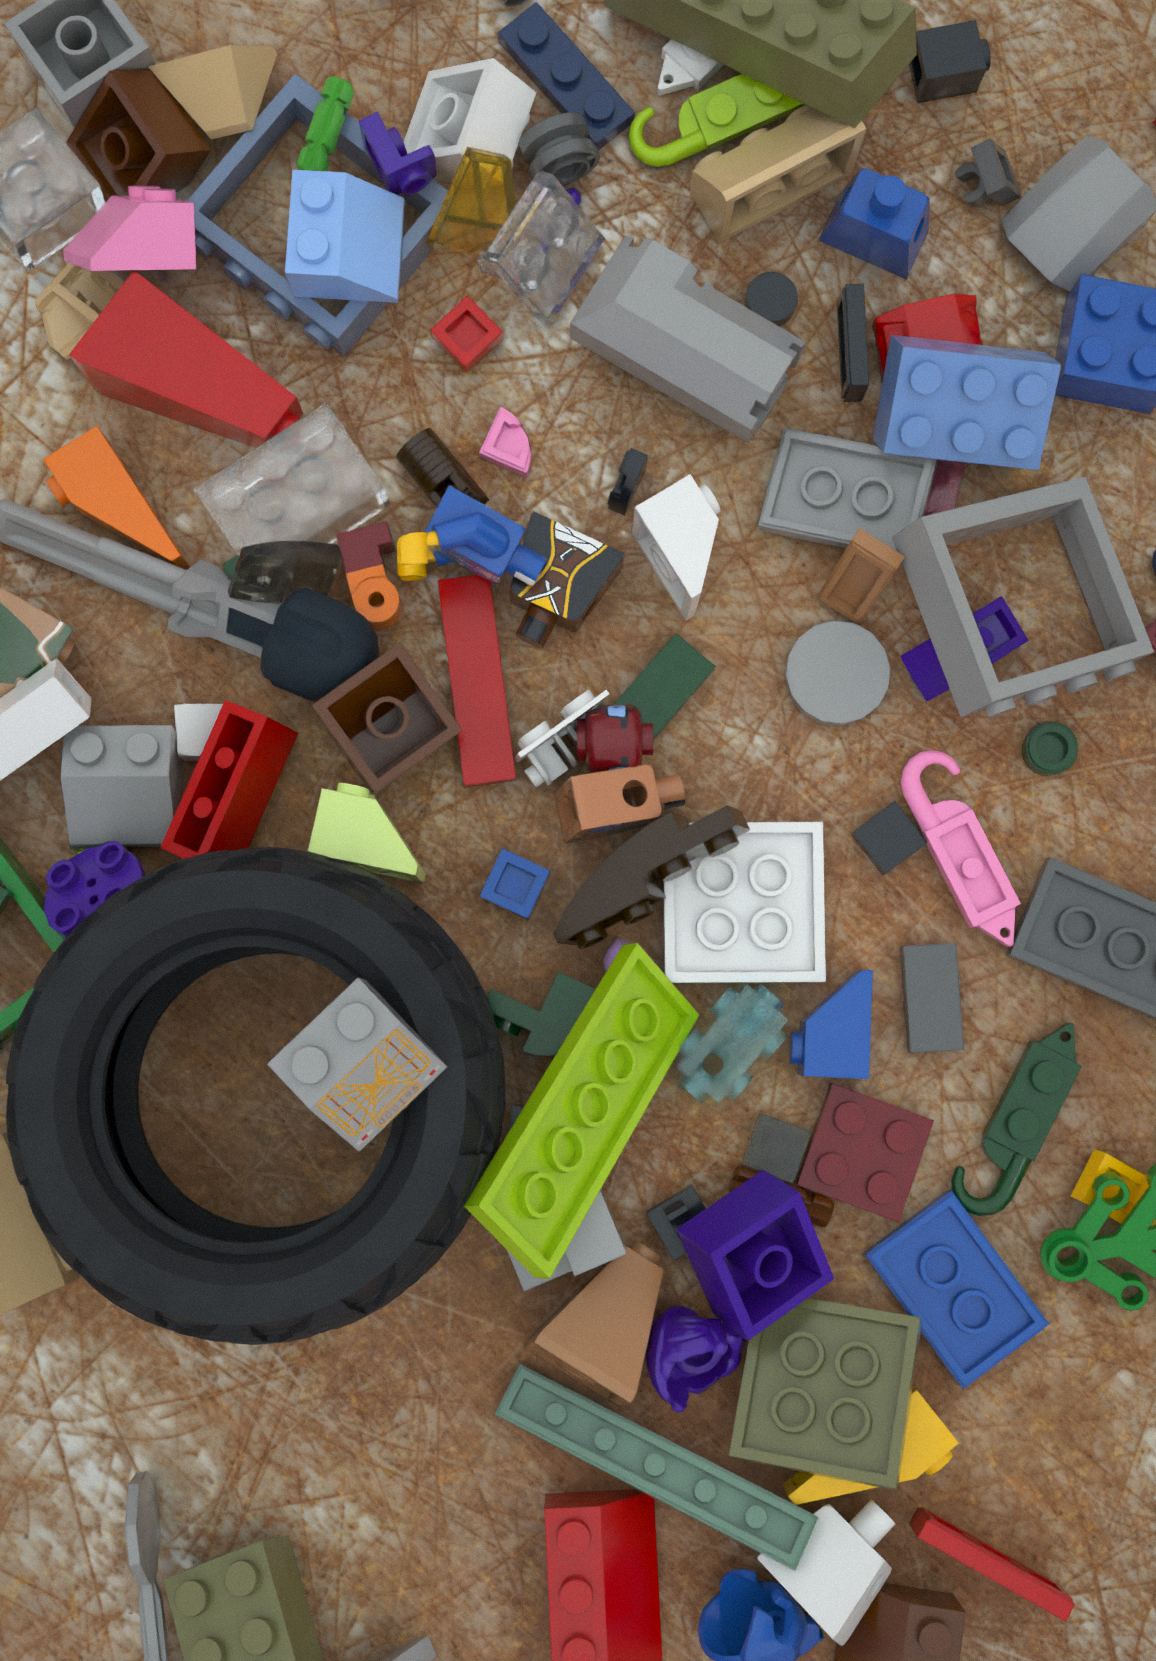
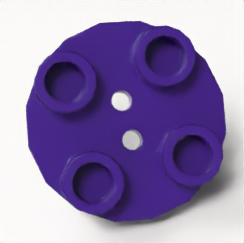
M109 841L101 846L87 848L69 860H61L55 863L46 875V882L49 887L46 891L44 912L49 926L65 939L90 913L109 897L146 875L141 862L119 842Z

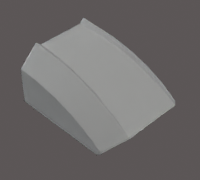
M1086 135L1028 191L1001 222L1008 240L1051 283L1071 291L1081 274L1092 276L1148 224L1156 212V199L1151 185L1145 183L1108 146L1106 140Z

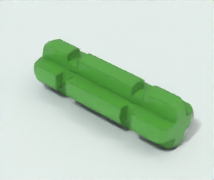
M330 76L326 79L321 92L323 100L317 103L304 140L307 142V146L302 147L296 163L298 170H328L330 161L327 159L334 153L346 118L343 115L344 111L349 110L354 95L352 84L347 80L335 76Z

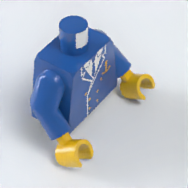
M450 485L444 493L425 532L405 534L397 541V572L403 581L426 579V564L436 561L438 566L454 562L496 584L499 583L503 573L506 572L533 586L547 558L519 543L526 530L524 527Z

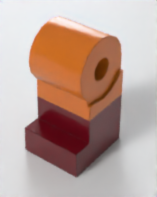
M387 521L336 534L356 611L369 621L373 629H387L393 626L400 619L402 601L396 587L388 580L382 556L383 554L396 551Z

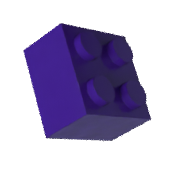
M765 1170L760 1171L676 1229L712 1313L747 1341L834 1279L800 1192Z

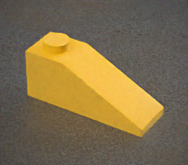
M912 1387L899 1482L917 1479L924 1472L927 1475L936 1473L951 1460L953 1454L950 1450L959 1444L914 1387ZM797 1471L782 1484L794 1505L876 1488V1486Z

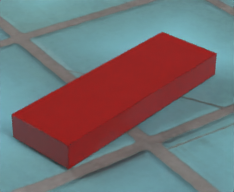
M917 1507L909 1525L919 1539L1061 1620L1067 1621L1075 1604L1072 1602L1073 1599L1060 1585L927 1509Z

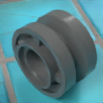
M569 112L549 117L535 124L520 138L518 148L523 160L530 164L528 172L536 188L550 190L571 184L587 175L598 164L600 155L594 141L588 139L590 131L583 115Z

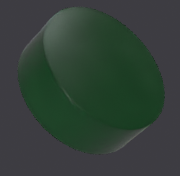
M1046 722L1036 726L1025 736L1022 743V757L1025 764L1034 773L1042 776H1055L1064 772L1073 765L1078 754V743L1075 735L1068 727L1057 722Z

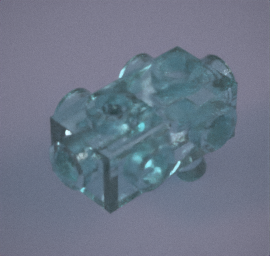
M761 984L755 990L748 985H744L738 993L731 987H728L709 1010L717 1017L703 1034L697 1028H694L679 1047L677 1055L682 1060L677 1064L676 1068L684 1075L678 1081V1084L701 1103L708 1096L717 1103H720L725 1096L734 1101L752 1080L753 1076L747 1072V1069L757 1057L762 1055L766 1060L769 1059L786 1039L787 1034L781 1028L789 1019L779 1012L785 1004ZM712 1053L720 1056L723 1063L722 1069L713 1075L708 1074L703 1069V1060Z

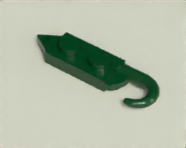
M1073 1023L1064 1024L1037 1042H1028L982 1133L981 1144L984 1153L993 1164L1002 1169L992 1192L984 1198L971 1196L964 1187L965 1169L962 1166L955 1168L951 1179L952 1192L967 1212L978 1216H987L1004 1210L1013 1199L1031 1161H1035L1082 1067L1076 1063ZM1062 1032L1067 1034V1040L1064 1042L1060 1039Z

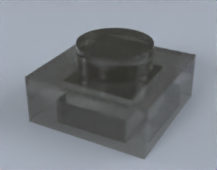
M759 1113L741 1164L759 1171L765 1170L775 1177L794 1183L812 1132Z

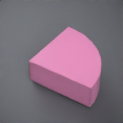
M500 407L479 452L480 458L527 478L531 466L529 439L518 419L512 413Z

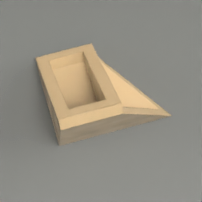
M227 45L151 65L148 68L212 140L253 130L277 52L273 46Z

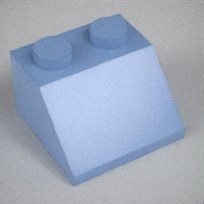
M292 170L285 275L293 296L398 303L405 210L404 198L345 172Z

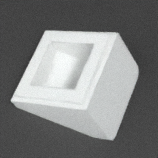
M223 704L174 705L177 752L182 760L185 762L199 760Z

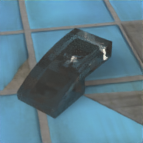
M275 541L242 547L228 588L229 598L281 604L285 593L291 594L303 587L328 596L342 559L338 544L311 541Z

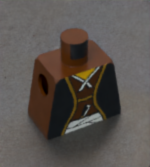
M533 511L522 545L541 554L547 560L533 586L513 576L509 595L512 604L526 610L515 635L528 644L544 648L555 624L575 633L581 628L623 567L624 553Z

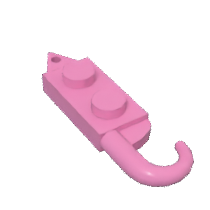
M936 750L919 752L910 758L903 768L901 787L903 795L923 832L921 835L926 840V845L969 929L976 926L1006 947H1011L1014 944L1015 907L1021 903L972 809L960 801L949 800L932 805L920 782L922 770L931 764H940L946 767L953 775L960 773V767L951 756L944 752ZM1002 928L1006 929L1008 933L1005 938L1000 935Z

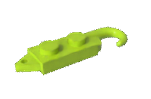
M739 74L688 97L689 99L682 104L679 112L681 138L656 148L647 145L642 135L646 121L655 113L654 109L647 107L639 112L630 126L628 134L630 148L636 158L646 165L654 167L669 166L703 150L716 148L790 115L804 105L802 102L749 76Z

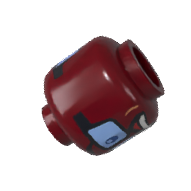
M595 705L586 712L585 719H577L578 762H586V766L591 773L642 765V755H653V723H642L641 712L635 705Z

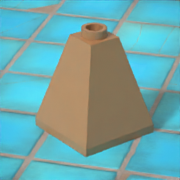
M633 1241L630 1248L625 1247L627 1254L607 1262L529 1338L524 1346V1349L615 1406L631 1403L637 1393L664 1271L663 1268L658 1266L661 1257L650 1248Z

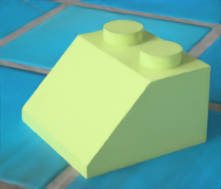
M338 783L336 791L322 788L309 843V852L345 862L369 873L424 884L425 871L386 811L377 802L375 796L369 794L370 789L347 783Z

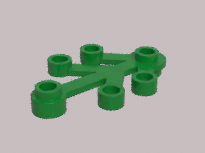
M1156 1164L1151 1166L1147 1172L1146 1180L1149 1187L1116 1232L1098 1237L1095 1236L1111 1212L1124 1207L1129 1200L1130 1193L1123 1179L1115 1173H1104L1095 1179L1092 1186L1095 1197L1072 1228H1060L1051 1232L1041 1244L1040 1260L1045 1271L1051 1277L1065 1282H1076L1085 1278L1114 1296L1117 1303L1125 1310H1138L1147 1303L1149 1297L1148 1289L1138 1275L1129 1272L1119 1275L1099 1260L1122 1257L1156 1278V1251H1154L1156 1249V1225L1150 1226L1156 1218ZM1117 1185L1120 1187L1115 1197H1102V1192L1107 1186ZM1068 1246L1076 1248L1075 1253L1070 1258L1062 1259L1058 1257V1252ZM1135 1285L1139 1287L1137 1294L1133 1297L1126 1298L1121 1296L1122 1291L1127 1286Z

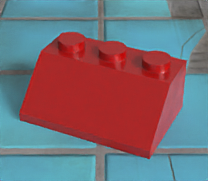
M637 1489L545 1494L544 1515L551 1661H661L662 1640L654 1498Z

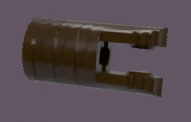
M427 428L416 434L397 453L396 459L436 508L446 492L445 490L454 483L461 492L478 502L485 504L489 501L487 495L432 428Z

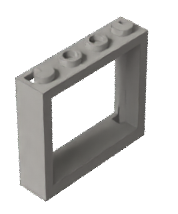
M1086 477L923 516L892 536L897 552L905 556L902 565L960 717L986 710L988 717L994 718L1016 709L1014 701L1023 698L1026 706L1029 707L1056 697L1058 695L1056 688L1062 686L1065 687L1067 694L1091 687L1098 683L1096 676L1104 674L1106 682H1110L1121 676L1136 672L1137 668L1134 662L1154 653ZM1054 518L1105 651L998 682L946 545Z

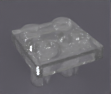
M538 171L521 199H516L512 202L511 206L514 210H507L505 224L495 240L488 242L484 246L487 252H480L478 265L481 272L485 275L500 277L538 320L553 323L605 238L556 177L551 173Z

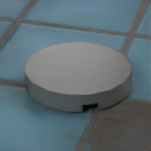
M834 620L815 625L798 638L786 659L784 680L790 697L803 715L819 724L844 726L863 719L879 706L888 690L891 668L885 648L873 633L855 623Z

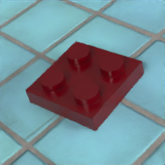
M830 1083L795 1184L899 1223L934 1120Z

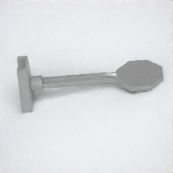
M147 1471L136 1472L128 1484L125 1534L129 1567L138 1585L141 1586L138 1606L144 1661H169L163 1596L156 1578L160 1543L157 1492Z

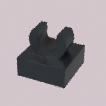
M692 1184L646 1211L647 1216L673 1260L686 1254L676 1229L706 1209Z

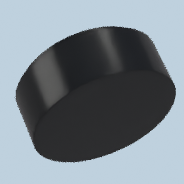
M766 272L760 274L752 280L747 289L745 307L777 326H782L794 314L798 300L797 289L794 283L781 273Z

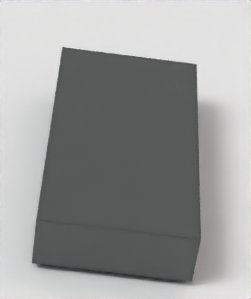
M956 943L901 946L907 1052L964 1050Z

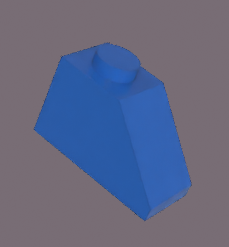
M873 970L853 972L800 1021L799 1032H791L789 1062L790 1064H798V1075L869 1079Z

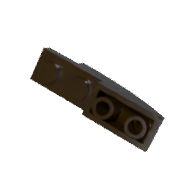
M727 805L689 825L685 816L670 811L642 828L607 857L581 886L566 908L553 933L557 943L578 945L579 949H585L608 937L606 929L624 921L625 925H631L652 915L655 912L652 905L666 898L658 878L661 877L663 882L676 879L692 869L690 861L706 853L710 857H715L735 848L739 844L737 837L750 830L742 811Z

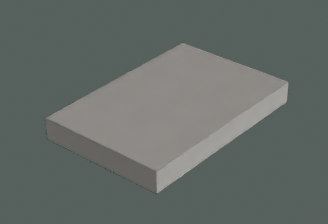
M784 428L758 523L759 530L846 549L858 529L861 528L897 551L892 536L924 516L938 461L937 459L884 454L876 445Z

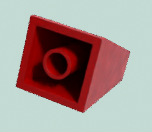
M134 270L69 354L94 390L103 396L272 454L281 443L286 445L291 442L302 425L303 420L300 417L303 415V411L294 394Z

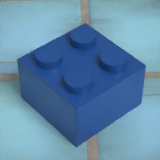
M1081 274L1065 301L1055 360L1061 364L1055 396L1147 414L1153 411L1156 407V288Z

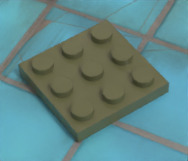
M807 1298L748 1341L729 1456L734 1459L898 1491L922 1324L921 1318Z

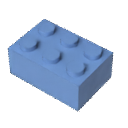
M891 335L872 439L884 454L1039 470L1061 364L1045 352Z

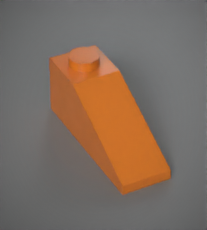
M95 426L43 459L53 476L45 481L63 507L72 503L84 517L151 556L185 570L190 568L113 446L98 426Z

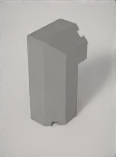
M625 236L570 323V338L749 443L753 438L754 431L757 432L761 428L788 383L786 371L789 366L794 369L796 368L806 342L717 291L707 280L703 287L700 288L693 280L698 270L686 258L653 239L643 238L638 247H633L634 237Z

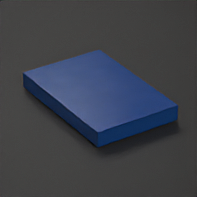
M947 1190L863 1253L907 1315L921 1318V1334L962 1389L966 1388L1049 1325L1048 1321L951 1190Z

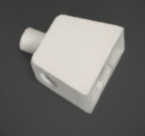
M872 1499L849 1523L830 1504L816 1511L814 1515L818 1516V1520L796 1571L762 1554L757 1558L824 1631L841 1646L849 1639L892 1570L889 1564L873 1548L892 1529L895 1522Z

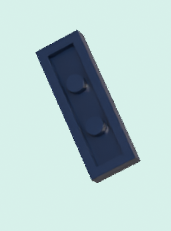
M537 2L498 32V43L561 114L574 112L584 116L590 131L588 139L594 141L598 151L631 125L635 118V112Z

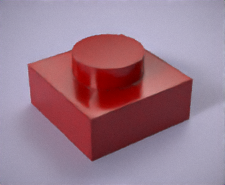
M468 295L430 329L431 337L466 373L504 339L503 331Z

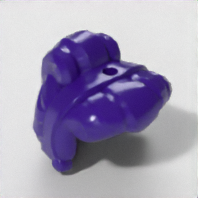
M675 1305L666 1309L655 1319L651 1327L645 1353L647 1369L656 1392L664 1401L671 1404L675 1412H683L687 1407L688 1392L701 1394L718 1382L721 1377H726L737 1369L742 1360V1336L727 1324L721 1322L720 1319L698 1317L697 1313L688 1307Z

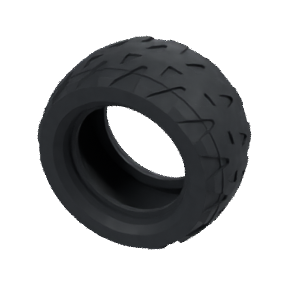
M252 847L233 851L226 849L203 853L173 862L155 870L109 897L63 940L40 972L34 984V990L19 1018L13 1036L6 1071V1084H8L6 1106L7 1139L14 1171L20 1185L25 1189L36 1221L62 1259L74 1271L78 1272L97 1292L116 1306L159 1327L185 1336L214 1342L258 1345L296 1341L355 1323L383 1308L426 1274L440 1260L461 1233L471 1215L464 1205L498 1151L502 1133L506 1094L505 1065L499 1034L489 1000L475 971L456 943L434 918L403 892L379 877L345 862L317 853L295 849ZM263 954H287L306 957L326 967L342 978L348 985H351L357 978L367 980L448 1066L393 1119L390 1135L380 1160L363 1187L347 1204L322 1218L284 1227L250 1226L233 1222L209 1212L185 1196L171 1182L155 1159L146 1140L139 1110L138 1085L144 1051L157 1022L168 1006L185 988L209 971L228 962Z

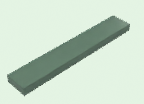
M519 1364L495 1412L497 1417L793 1571H796L818 1520V1516Z

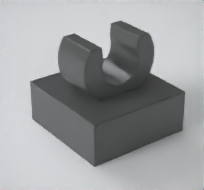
M990 138L971 148L975 162L965 163L955 172L957 178L963 182L979 176L978 188L964 196L965 202L971 206H980L990 198L1004 206L1022 197L1006 150Z

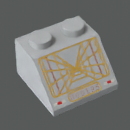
M357 978L267 1064L309 1110L358 1151H361L448 1067L367 980Z

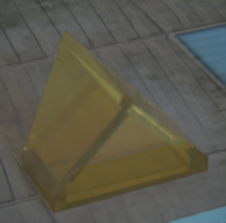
M467 146L426 243L432 248L470 254L520 233L511 159L505 154Z

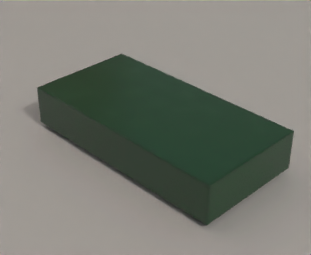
M675 633L613 705H635L641 712L642 723H653L654 740L710 676L716 666Z

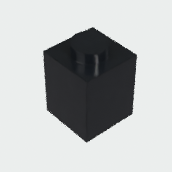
M976 20L916 31L917 55L909 63L917 104L977 93L985 71L990 69L991 56L987 40L980 39Z

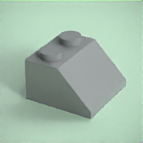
M172 725L77 726L63 736L60 777L69 842L72 847H96L109 841H117L124 847H161L181 801L183 760L178 756L176 732Z

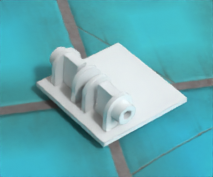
M587 690L563 708L560 713L565 720L551 729L547 722L544 721L519 739L517 744L522 750L517 753L514 760L518 763L525 757L528 759L531 766L524 770V772L536 788L542 783L549 786L553 780L569 770L552 747L553 743H555L573 768L578 765L574 756L561 740V737L568 734L577 747V733L574 730L577 727V719H585L586 712L589 709L601 704L609 695L607 690L597 697H594L592 692Z

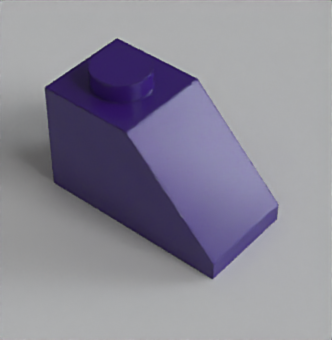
M1002 596L972 613L992 664L1029 641ZM931 638L900 656L926 702L950 689Z

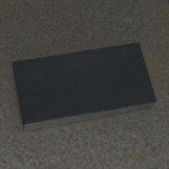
M864 283L845 284L837 302L841 398L844 399V402H862L869 387Z

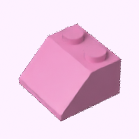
M145 185L128 186L129 196H111L63 250L65 262L90 271L196 269L194 203L176 199V190L160 189V186Z

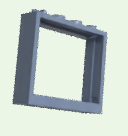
M294 74L258 116L253 130L246 131L187 200L194 203L195 248L202 257L207 258L212 254L225 264L222 267L224 272L242 288L247 289L251 284L265 295L262 298L263 302L276 315L284 320H287L291 315L304 325L303 333L315 345L319 343L325 349L331 346L342 356H345L389 302L350 300L337 317H334L311 298L294 297L287 279L211 221L296 119L300 120L307 127L310 126L317 103L322 101L323 97L318 90L297 74ZM344 111L343 115L346 118L335 148L382 183L363 146L359 122ZM431 179L425 188L416 193L398 194V196L404 198L407 204L422 214L402 239L399 290L459 219L456 196L434 179Z

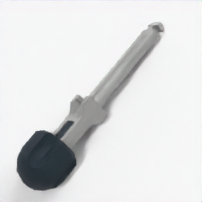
M5 498L0 501V542L90 578L95 583L173 614L168 619V630L185 637H211L260 657V669L263 676L269 679L273 686L316 702L379 657L378 637L369 621L343 602L305 587L291 593L283 602L229 580L220 567L200 559L188 570H185Z

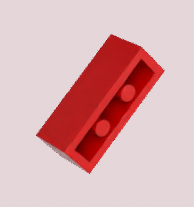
M225 700L160 848L183 859L212 851L226 849L233 851L249 848L298 736V732L267 716Z

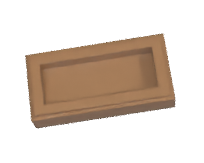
M859 528L816 598L860 625L905 556Z

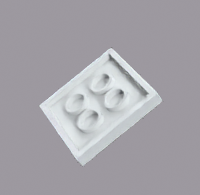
M747 822L750 830L737 837L739 844L735 848L715 857H710L706 853L690 861L692 869L676 879L663 882V892L666 896L663 899L664 974L672 983L826 982L823 822Z

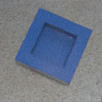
M502 848L480 894V898L528 920L551 871Z

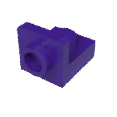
M378 112L359 120L363 146L387 191L396 195L400 193L413 194L425 188L431 179L436 177L435 154L430 145L407 154L397 129L392 127L387 130Z

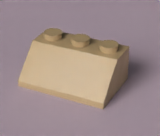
M808 105L802 106L792 112L786 118L785 123L769 131L766 128L755 130L742 140L740 146L725 154H722L721 151L713 152L700 160L692 171L690 194L718 243H721L852 175L866 127L862 120L856 128H853Z
M7 1132L0 1133V1315L79 1279L77 1272L62 1259L44 1235L32 1213L25 1189L20 1185L14 1171Z

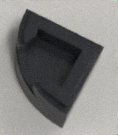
M633 448L630 451L627 450L619 468L621 474L608 498V509L625 516L646 471L648 455Z

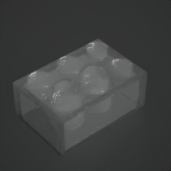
M327 402L193 489L261 590L337 540L336 534L355 529L391 505L385 487Z

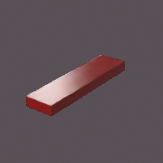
M479 575L438 580L455 720L463 730L457 736L464 787L517 781L491 581Z

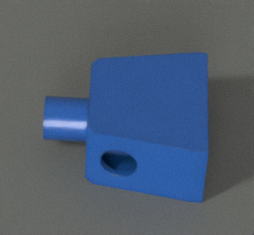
M860 168L839 194L819 237V241L907 280L929 232L930 198L926 194L906 186L896 176H883L870 169Z

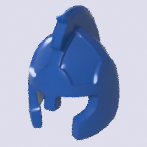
M734 1569L723 1575L719 1582V1593L711 1598L703 1608L698 1623L701 1647L704 1653L714 1661H795L824 1639L822 1630L819 1629L817 1622L810 1615H805L801 1605L782 1585L776 1582L757 1580L756 1572L747 1569Z

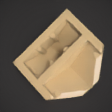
M68 263L35 299L36 308L42 315L49 345L66 360L71 358L69 356L70 352L125 281L111 271H90Z

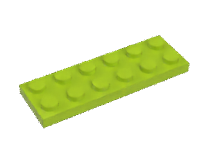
M638 943L622 945L464 1205L535 1278H551L699 1016L698 1012Z

